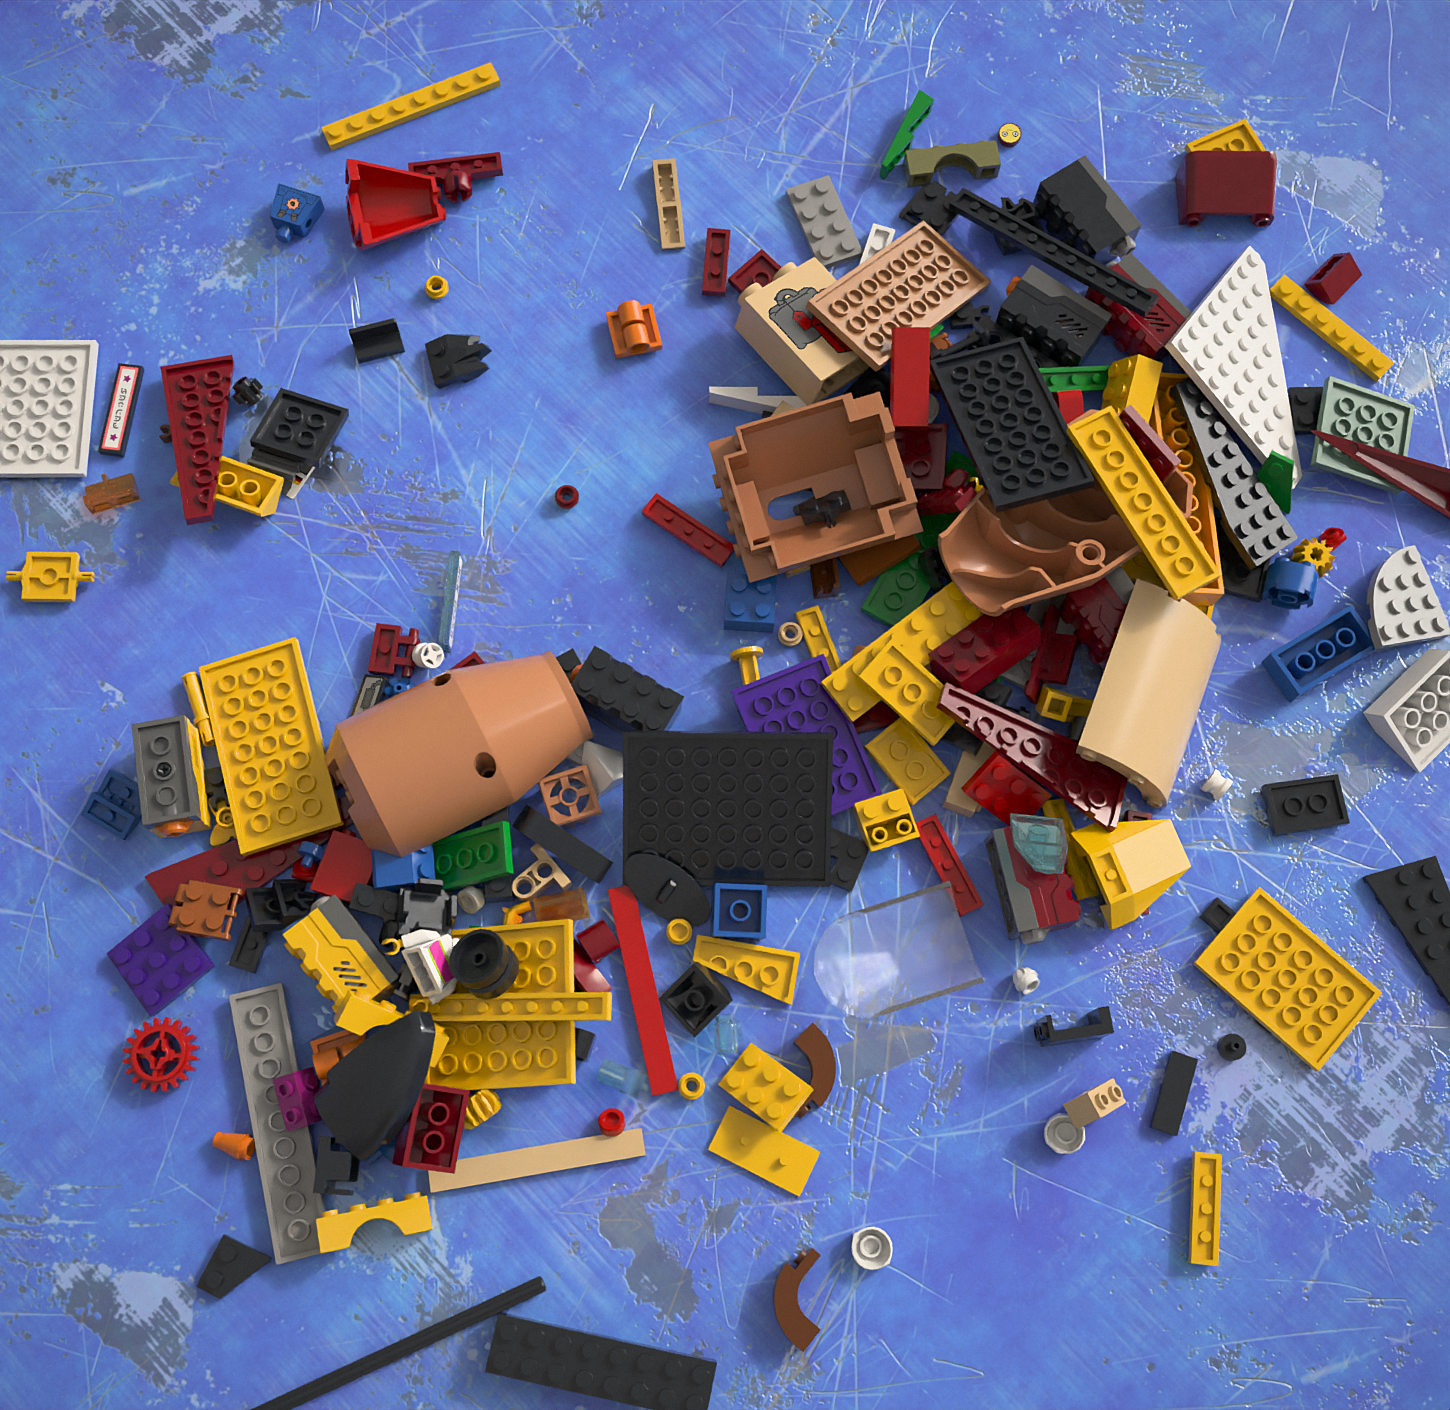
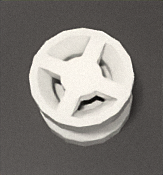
M420 643L415 646L412 652L414 663L422 668L438 667L444 657L442 648L435 643Z
M1215 769L1204 782L1201 790L1210 792L1213 798L1219 801L1233 781L1229 778H1223L1220 772Z

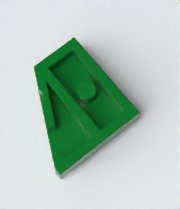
M1271 450L1257 476L1280 510L1289 514L1292 508L1294 461Z

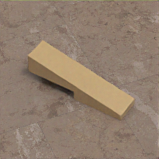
M676 159L652 160L662 250L685 248Z

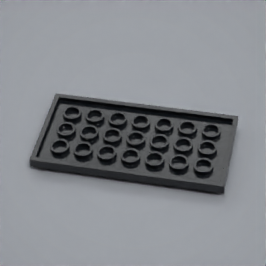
M1023 337L930 360L929 368L995 513L1094 487L1095 480L1081 452L1067 434L1068 426Z

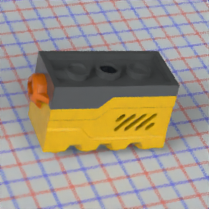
M185 715L131 724L143 826L159 838L177 837L187 833L212 829L211 815L207 803L208 796L205 792V766L201 753L202 741L199 729L195 728Z

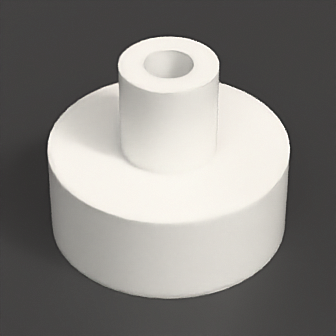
M467 886L458 893L457 900L464 911L474 914L484 906L483 897L485 893L481 888Z

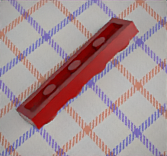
M657 493L642 510L644 517L720 568L724 566L734 552L732 543Z
M936 813L917 822L916 826L920 834L918 839L959 917L982 907L984 904Z

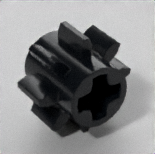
M246 376L242 377L232 387L235 390V394L232 397L239 405L247 404L251 407L263 397L260 391L263 386L256 378L248 379Z

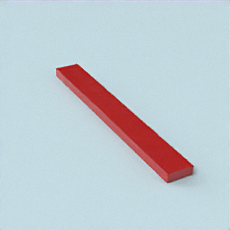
M628 885L608 889L652 1096L678 1091L636 896Z

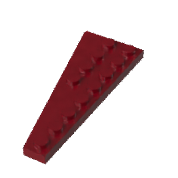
M232 355L160 367L187 525L213 521L234 371Z
M947 682L944 684L936 708L1107 831L1113 832L1117 828L1127 777L1098 761L1083 759L1080 756L1081 754L1076 753L1078 742Z

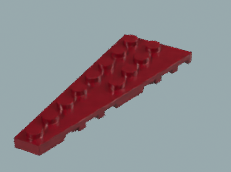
M347 796L338 799L344 823L342 826L247 856H243L240 853L238 840L235 839L149 873L145 878L164 906L172 904L173 906L182 907L183 905L175 903L179 884L188 885L190 880L243 890L242 896L237 901V905L245 901L244 894L246 888L265 887L292 868L295 862L303 859L297 853L301 842H311L322 847L329 842L333 830L342 832V829L346 830L351 827L354 822L348 809L352 805ZM230 896L227 910H230L233 896Z

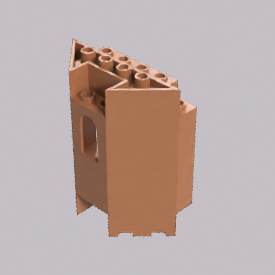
M880 392L853 399L852 393L834 397L735 427V435L708 442L716 474L712 475L716 489L721 488L723 497H720L719 500L722 511H728L730 520L726 521L730 535L735 534L737 541L736 544H733L736 558H742L750 583L923 532L916 509V495L911 479L906 477L894 439L895 429L888 407H884ZM812 488L815 499L826 496L830 492L844 489L852 510L834 517L836 526L833 528L830 522L831 528H828L825 521L814 522L805 526L801 515L781 521L775 520L769 515L768 506L776 498Z

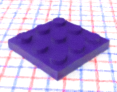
M166 904L106 953L149 1016L157 1015L215 967L194 936L177 933V927L169 926L168 922L173 908L172 904Z

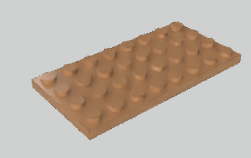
M922 221L811 298L806 308L874 371H878L891 361V328L930 327L931 331L987 289L991 281L925 221Z

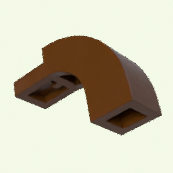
M814 1023L793 1042V1045L809 1062L811 1068L809 1085L813 1089L793 1118L797 1115L801 1119L811 1109L808 1105L810 1101L819 1109L828 1098L835 1081L836 1061L833 1049L826 1036Z
M811 1247L808 1251L803 1248L793 1261L797 1264L794 1269L786 1262L783 1264L773 1289V1306L779 1326L788 1339L802 1352L806 1350L821 1330L803 1314L798 1303L799 1285L821 1256Z

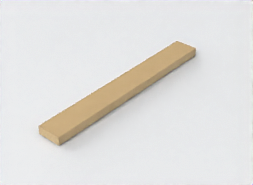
M642 1128L626 1130L614 1137H608L603 1134L457 1160L455 1174L428 1170L430 1192L435 1193L646 1156Z

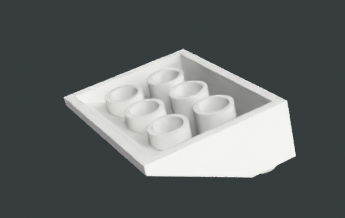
M1428 649L1363 712L1374 731L1419 773L1450 743V650Z

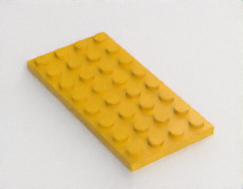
M293 637L198 667L240 853L243 856H247L344 825L332 774L324 760L326 750L298 639Z

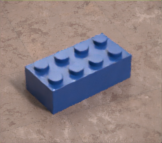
M1350 605L1271 652L1261 663L1291 703L1375 651L1369 629Z

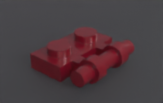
M376 623L368 672L370 674L394 676L396 667L403 668L401 677L411 679L412 671L416 668V664L412 659V652L415 646L420 644V639H418L420 630L410 628L409 636H402L403 629L401 626ZM400 646H406L405 658L398 657Z

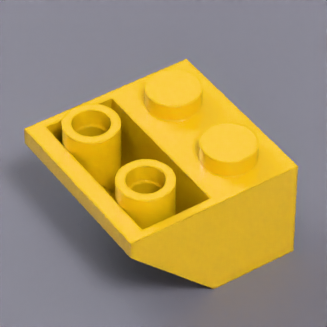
M903 788L854 803L852 813L859 833L871 853L920 837Z

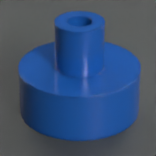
M301 842L297 851L303 857L301 865L311 868L313 862H321L325 849L311 842Z

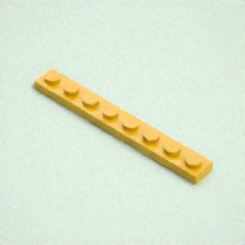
M490 62L321 128L332 151L501 86L500 79Z
M503 993L491 999L477 998L473 994H450L434 1005L430 1003L427 1012L431 1014L433 1022L611 1021L612 993ZM410 994V999H409V1001H410L411 998H413V997H417V996H418V997H421L422 999L425 998V997H423L422 994ZM421 1002L412 1007L409 1005V1011L414 1012L419 1009Z

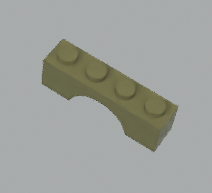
M982 140L977 143L968 144L958 143L951 146L938 145L933 148L924 149L913 148L905 151L903 167L907 188L923 186L926 182L930 184L932 177L937 171L949 166L965 169L975 180L998 177L1001 161L996 140Z

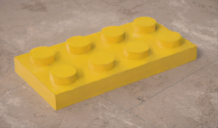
M893 638L884 645L857 676L932 746L941 739L955 722L936 708L944 685Z

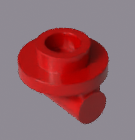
M1335 527L1326 529L1319 538L1320 542L1326 540L1324 546L1326 548L1333 547L1332 551L1347 539L1344 531Z
M303 859L295 862L291 878L312 883L319 865L313 862L311 868H306L301 865Z

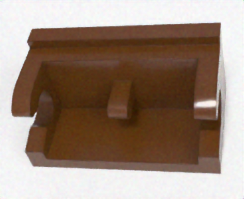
M836 557L811 564L810 576L814 599L839 596L840 581Z

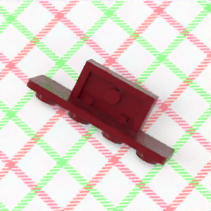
M1050 604L1048 612L1044 613V627L1041 634L1042 645L1037 648L1036 657L1032 658L1030 665L1031 676L1026 681L1024 687L1026 697L1031 704L1036 705L1043 682L1067 685L1079 641L1076 635L1056 633L1060 613L1056 605Z

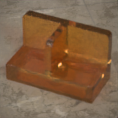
M106 473L101 474L103 481L86 486V496H83L84 504L92 514L140 501L136 481L132 473L112 479Z

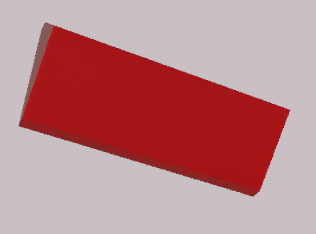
M930 327L891 328L890 416L893 426L896 428L922 432L928 430Z

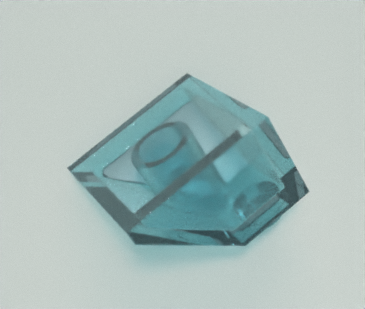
M1010 813L1013 844L1018 852L1035 871L1045 874H1063L1068 851L1063 819Z

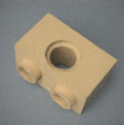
M1112 1078L1066 1102L1063 1106L1073 1125L1078 1129L1102 1118L1125 1104L1126 1101L1122 1090Z

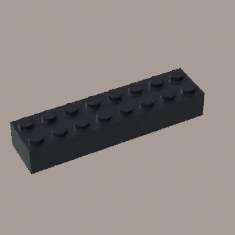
M501 1312L497 1317L485 1372L652 1410H708L717 1360Z

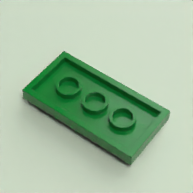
M496 822L445 837L433 843L435 880L444 881L442 890L452 891L513 874L509 822Z

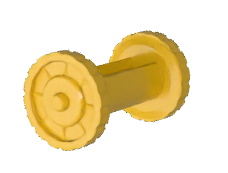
M743 647L730 653L731 661L739 662L743 686L760 679L757 659L763 655V649L760 647Z

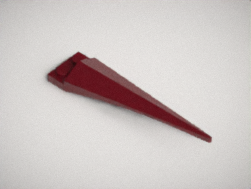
M1311 430L1317 437L1450 520L1449 468L1318 430Z

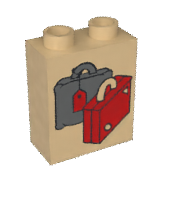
M815 257L798 267L793 262L787 263L779 269L772 282L765 287H762L759 283H754L746 288L737 301L741 306V310L734 327L806 406L822 401L861 376L870 367L806 308L811 298L837 281Z

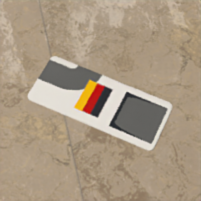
M303 464L299 473L296 474L294 481L284 479L281 493L294 499L315 467Z

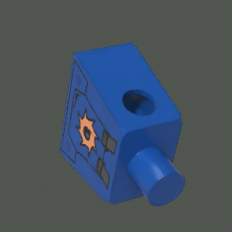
M279 183L270 214L274 228L278 230L276 238L283 243H289L292 235L303 238L307 237L324 212L325 208L321 197Z

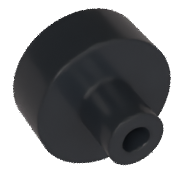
M1234 1033L1224 1035L1217 1044L1220 1056L1228 1061L1241 1059L1247 1049L1244 1039Z

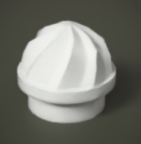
M1022 967L1015 971L1013 982L1017 991H1022L1027 995L1039 986L1040 980L1037 978L1038 974L1036 971L1028 967Z

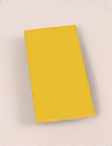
M730 1105L708 1148L709 1151L799 1197L820 1154V1151L782 1132L779 1133L773 1127Z

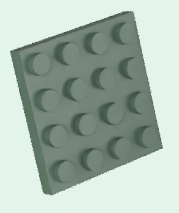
M1329 376L1324 381L1317 430L1408 456L1415 405ZM1315 436L1311 466L1394 494L1402 492V489Z

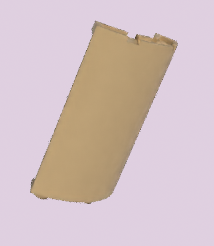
M1137 579L1076 753L1081 754L1080 756L1083 759L1098 761L1127 777L1130 783L1139 788L1142 794L1141 800L1147 801L1146 803L1149 806L1166 808L1221 645V635L1215 632L1216 625L1197 607L1182 598L1175 601L1167 596L1169 591Z

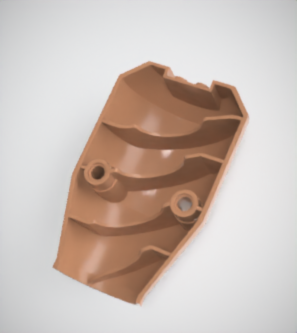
M1090 409L1086 413L1082 414L1075 420L1068 423L1067 426H1070L1088 416H1091L1099 412L1100 410ZM1176 467L1165 480L1163 486L1187 521L1191 516L1193 484ZM1090 468L1089 470L1095 480L1094 487L998 513H995L984 487H982L948 529L939 534V551L945 568L956 587L974 607L989 616L996 617L1007 610L1087 588L1143 551Z
M548 650L540 655L451 669L336 724L324 760L336 782H341L346 790V796L352 805L348 812L366 846L370 849L404 857L515 803L584 741L593 738V734L567 676L553 653Z

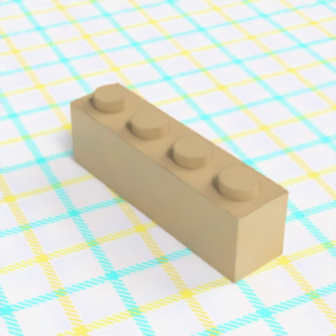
M984 742L977 756L962 751L944 800L943 808L970 818L975 811L980 812L982 806L967 796L961 787L994 753L995 749Z

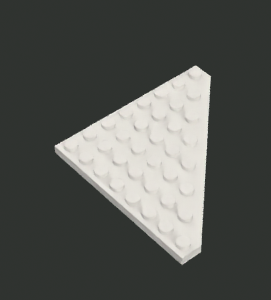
M1249 246L1235 259L1165 347L1262 465L1271 450L1294 461L1292 478L1294 489L1302 477L1266 269L1260 255Z

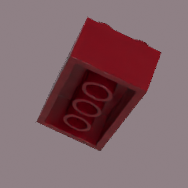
M1018 608L1007 610L996 617L983 614L928 653L931 672L944 684L947 682L966 692L975 694L1042 645L1040 626Z

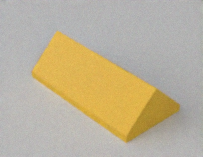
M222 456L216 501L261 517L275 514L284 478ZM176 471L170 480V484L180 487L178 472Z

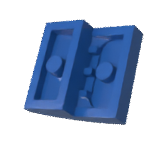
M109 769L97 792H92L80 815L119 838L126 840L142 819L138 783L114 769Z

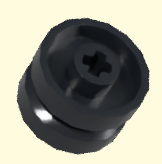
M478 929L467 933L455 944L449 957V969L453 977L477 998L491 999L506 992L515 982L519 972V960L515 952L505 944L499 935L491 930Z

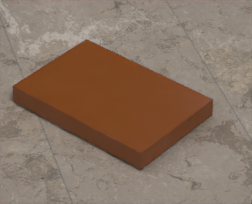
M912 534L838 556L837 558L856 585L861 587L920 550L921 545Z

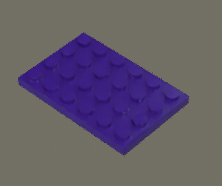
M824 654L731 690L730 694L746 731L833 732L832 815L853 807L854 803L883 794L853 722L851 723L820 684L821 681L832 674Z

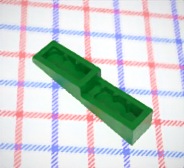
M920 89L882 162L879 176L882 179H885L903 159L905 151L911 149L914 138L913 133L931 113L934 99Z

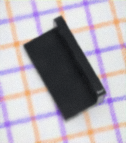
M395 318L349 329L359 364L405 352Z

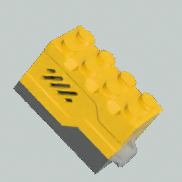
M335 894L332 897L324 896L314 902L311 906L310 914L282 934L287 940L284 946L291 955L295 956L298 960H303L300 964L303 971L308 977L311 976L314 981L318 980L319 983L315 985L324 998L327 997L329 1001H334L335 1004L331 1007L335 1013H337L348 989L354 992L357 989L363 990L372 995V1000L381 1003L382 1000H387L392 996L394 990H399L402 985L399 983L401 977L398 976L396 969L345 903Z

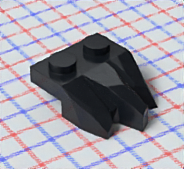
M1001 197V209L1045 232L1039 222V213L1032 202L1021 198L1018 204H1014L1009 197ZM993 234L1003 256L1023 251Z
M446 334L425 343L434 384L437 388L441 389L459 380L466 383L478 378L490 369L481 360L492 350L488 345L478 343L480 336Z
M294 879L273 880L272 887L246 888L244 897L253 932L284 930L310 912L311 906L316 902L318 893L305 892L306 881Z

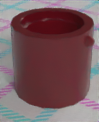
M602 918L576 935L577 940L593 964L599 963L600 960L620 947L619 942Z

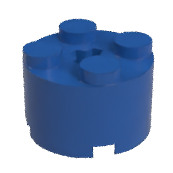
M1284 557L1276 558L1275 562L1268 566L1262 593L1263 599L1266 600L1268 597L1272 599V605L1285 609L1296 610L1307 604L1306 608L1311 607L1319 577L1318 572L1315 570L1316 565L1311 562H1290L1289 559Z

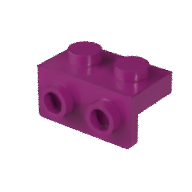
M313 1067L273 1079L287 1131L322 1121L314 1102V1095L319 1090Z

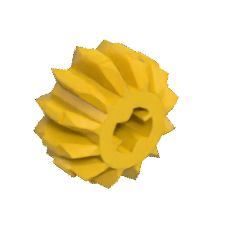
M1314 537L1310 541L1303 539L1300 545H1296L1290 560L1297 563L1311 562L1315 564V570L1319 574L1318 578H1322L1326 572L1333 568L1331 563L1335 560V556L1330 554L1333 547L1326 548L1324 546L1326 540L1318 543L1317 538Z
M482 1089L469 1096L463 1125L465 1129H473L501 1109L502 1104L496 1092L492 1089Z

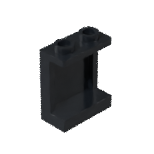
M1109 1006L1098 1007L1087 1013L1089 1026L1055 1030L1051 1015H1046L1036 1021L1034 1026L1035 1039L1040 1041L1041 1047L1100 1039L1114 1033Z

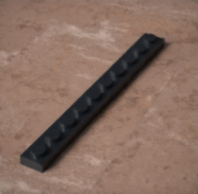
M962 188L949 202V209L1143 318L1158 303L1159 295L965 188Z

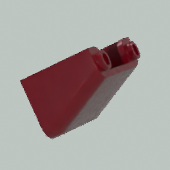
M1198 150L1186 154L1175 175L1179 225L1198 226L1207 215L1250 216V222L1257 227L1270 226L1275 215L1278 165L1276 153L1272 151Z

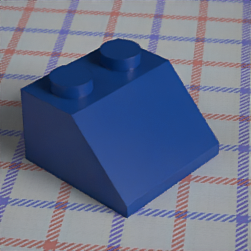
M433 843L404 857L371 849L374 889L398 892L400 886L413 887L418 878L435 880Z

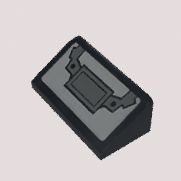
M364 675L351 716L383 702L385 689L389 684L387 677Z

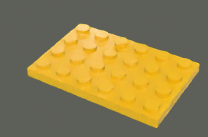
M1260 887L1256 888L1232 919L1192 963L1315 1072L1322 1068L1382 994L1378 988Z

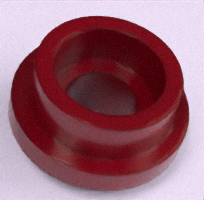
M563 485L555 492V501L559 507L571 509L577 505L579 493L575 487ZM565 495H570L572 497L568 501L563 500V497Z

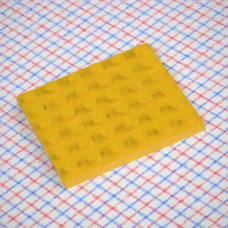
M563 919L452 930V939H460L467 933L478 929L491 930L499 935L505 944L515 952L519 960V972L515 982L504 993L574 992L573 920ZM457 980L454 991L451 994L471 993ZM575 1021L435 1022L445 1028L444 1032L448 1035L449 1040L435 1068L429 1066L424 1083L470 1091L576 1084Z

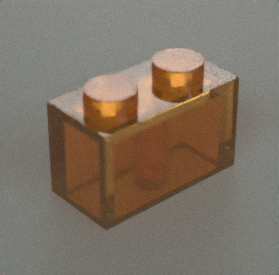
M582 887L531 898L536 922L563 919L577 921L590 918L586 893Z

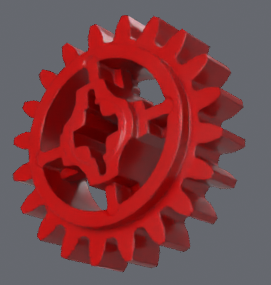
M165 1017L163 1024L159 1018H154L153 1026L144 1021V1031L135 1028L134 1033L137 1035V1038H127L132 1047L123 1049V1052L130 1054V1057L122 1061L124 1064L131 1065L126 1070V1074H136L131 1082L138 1084L142 1081L141 1089L147 1090L151 1085V1092L157 1093L160 1086L163 1092H169L170 1084L175 1088H180L179 1079L189 1081L186 1072L196 1071L191 1062L200 1060L199 1057L193 1055V1052L198 1051L200 1046L191 1045L197 1039V1036H187L191 1028L188 1026L181 1028L182 1022L179 1020L172 1024V1019L169 1017ZM171 1034L178 1040L181 1052L174 1049L173 1042L170 1041ZM159 1035V1038H156L152 1045L145 1047L150 1039ZM166 1052L165 1057H157L158 1053ZM142 1058H146L149 1061L150 1068L153 1069L152 1075L144 1068ZM179 1062L174 1070L164 1075V1071H167L171 1064Z

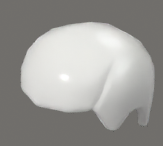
M1058 1113L1050 1117L1045 1125L1044 1138L1046 1144L1056 1153L1072 1154L1079 1150L1085 1141V1127L1082 1126L1076 1129L1068 1113Z

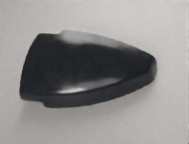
M411 1012L363 1041L328 1071L327 1082L314 1095L317 1110L330 1132L349 1152L360 1160H368L382 1145L391 1144L407 1122L417 1103L428 1073L436 1032L432 1016L428 1012Z

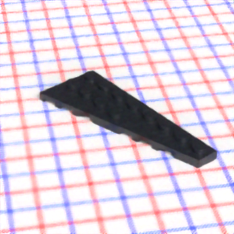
M1432 856L1362 877L1364 883H1367L1375 894L1378 904L1383 906L1391 918L1389 920L1392 925L1398 928L1406 940V946L1425 974L1429 975L1437 986L1439 995L1444 997L1450 1006V890L1437 857Z

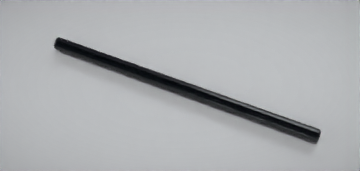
M541 1276L535 1277L250 1410H291L545 1292V1282Z

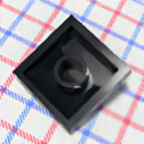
M695 962L659 998L694 1038L733 1001L728 989L707 967L699 962Z

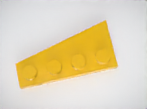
M697 935L693 962H699L708 969L792 1006L800 953Z

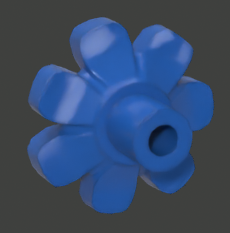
M402 677L400 682L397 678H393L390 680L392 687H386L385 695L391 698L416 686V684H410V679Z

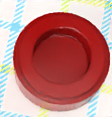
M615 1108L604 1110L598 1118L601 1133L608 1137L621 1134L626 1126L624 1114Z

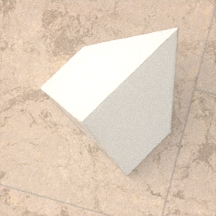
M587 740L584 741L581 766L587 765L597 799H599L623 782V754L608 747Z

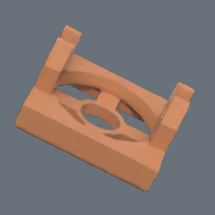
M587 765L544 777L538 782L549 820L558 826L573 828L576 826V823L585 824L589 821V818L602 814ZM577 779L585 784L586 787L576 789L574 786H570V783ZM562 785L559 795L550 798L552 788ZM568 789L574 790L577 794L576 800L572 803H566L562 799L563 792ZM589 795L587 806L579 813L576 806L579 798ZM561 803L564 806H568L571 816L560 814L553 806Z

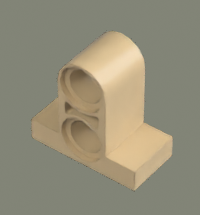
M537 843L530 848L537 861L516 877L512 884V890L516 898L521 902L534 900L555 882L563 892L572 887L568 877L543 847ZM543 867H550L552 869L551 875L547 878L538 876L539 870ZM523 883H528L532 885L531 891L525 895L518 893L519 886Z

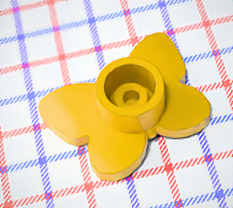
M209 798L208 804L212 813L216 816L217 822L211 833L210 844L213 847H218L228 843L231 837L237 839L230 807L226 806L225 801H221L217 804L218 812H214L210 805L211 798Z

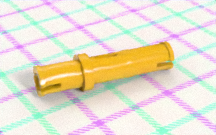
M197 672L186 673L181 677V680L184 683L195 717L193 720L194 725L199 729L203 746H213L216 744L198 674Z

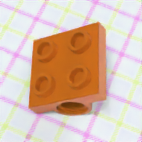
M631 300L621 303L615 311L606 312L616 359L662 350V342L652 303L640 305L638 301Z
M343 1030L310 1041L313 1050L314 1067L318 1078L322 1082V1086L328 1080V1071L345 1055L368 1039L366 1032L360 1036L349 1030Z

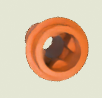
M218 1131L212 1142L214 1148L220 1149L239 1161L243 1159L249 1160L256 1148L254 1138H251L250 1134L223 1133Z

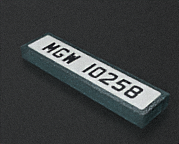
M452 550L449 554L438 642L444 653H451L463 561L460 551Z

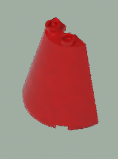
M346 159L345 184H348L346 195L347 214L355 246H358V250L370 249L446 220L445 208L441 207V204L438 203L441 200L440 186L436 185L435 177L364 161Z

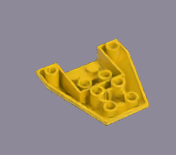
M1171 819L1118 822L1117 828L1113 832L1107 831L1095 823L1069 833L1078 857H1087L1106 904L1101 905L1100 908L1110 930L1134 921L1191 868Z

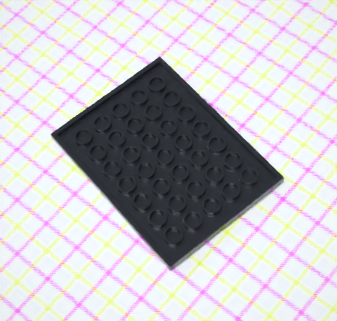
M623 730V885H628L624 875L626 860L634 854L647 853L662 857L686 871L700 886H712L715 883L767 886H830L833 732Z

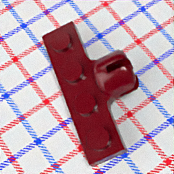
M500 152L408 163V170L410 172L435 177L436 184H443L445 197L454 203H458L457 195H462V202L467 201L471 197L472 180L503 176Z
M962 468L954 469L943 480L942 490H935L930 493L923 492L916 498L918 515L926 516L962 511L977 495L975 491L976 481L967 482L969 472Z

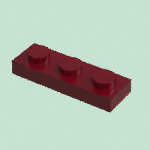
M707 228L702 295L725 297L731 230Z

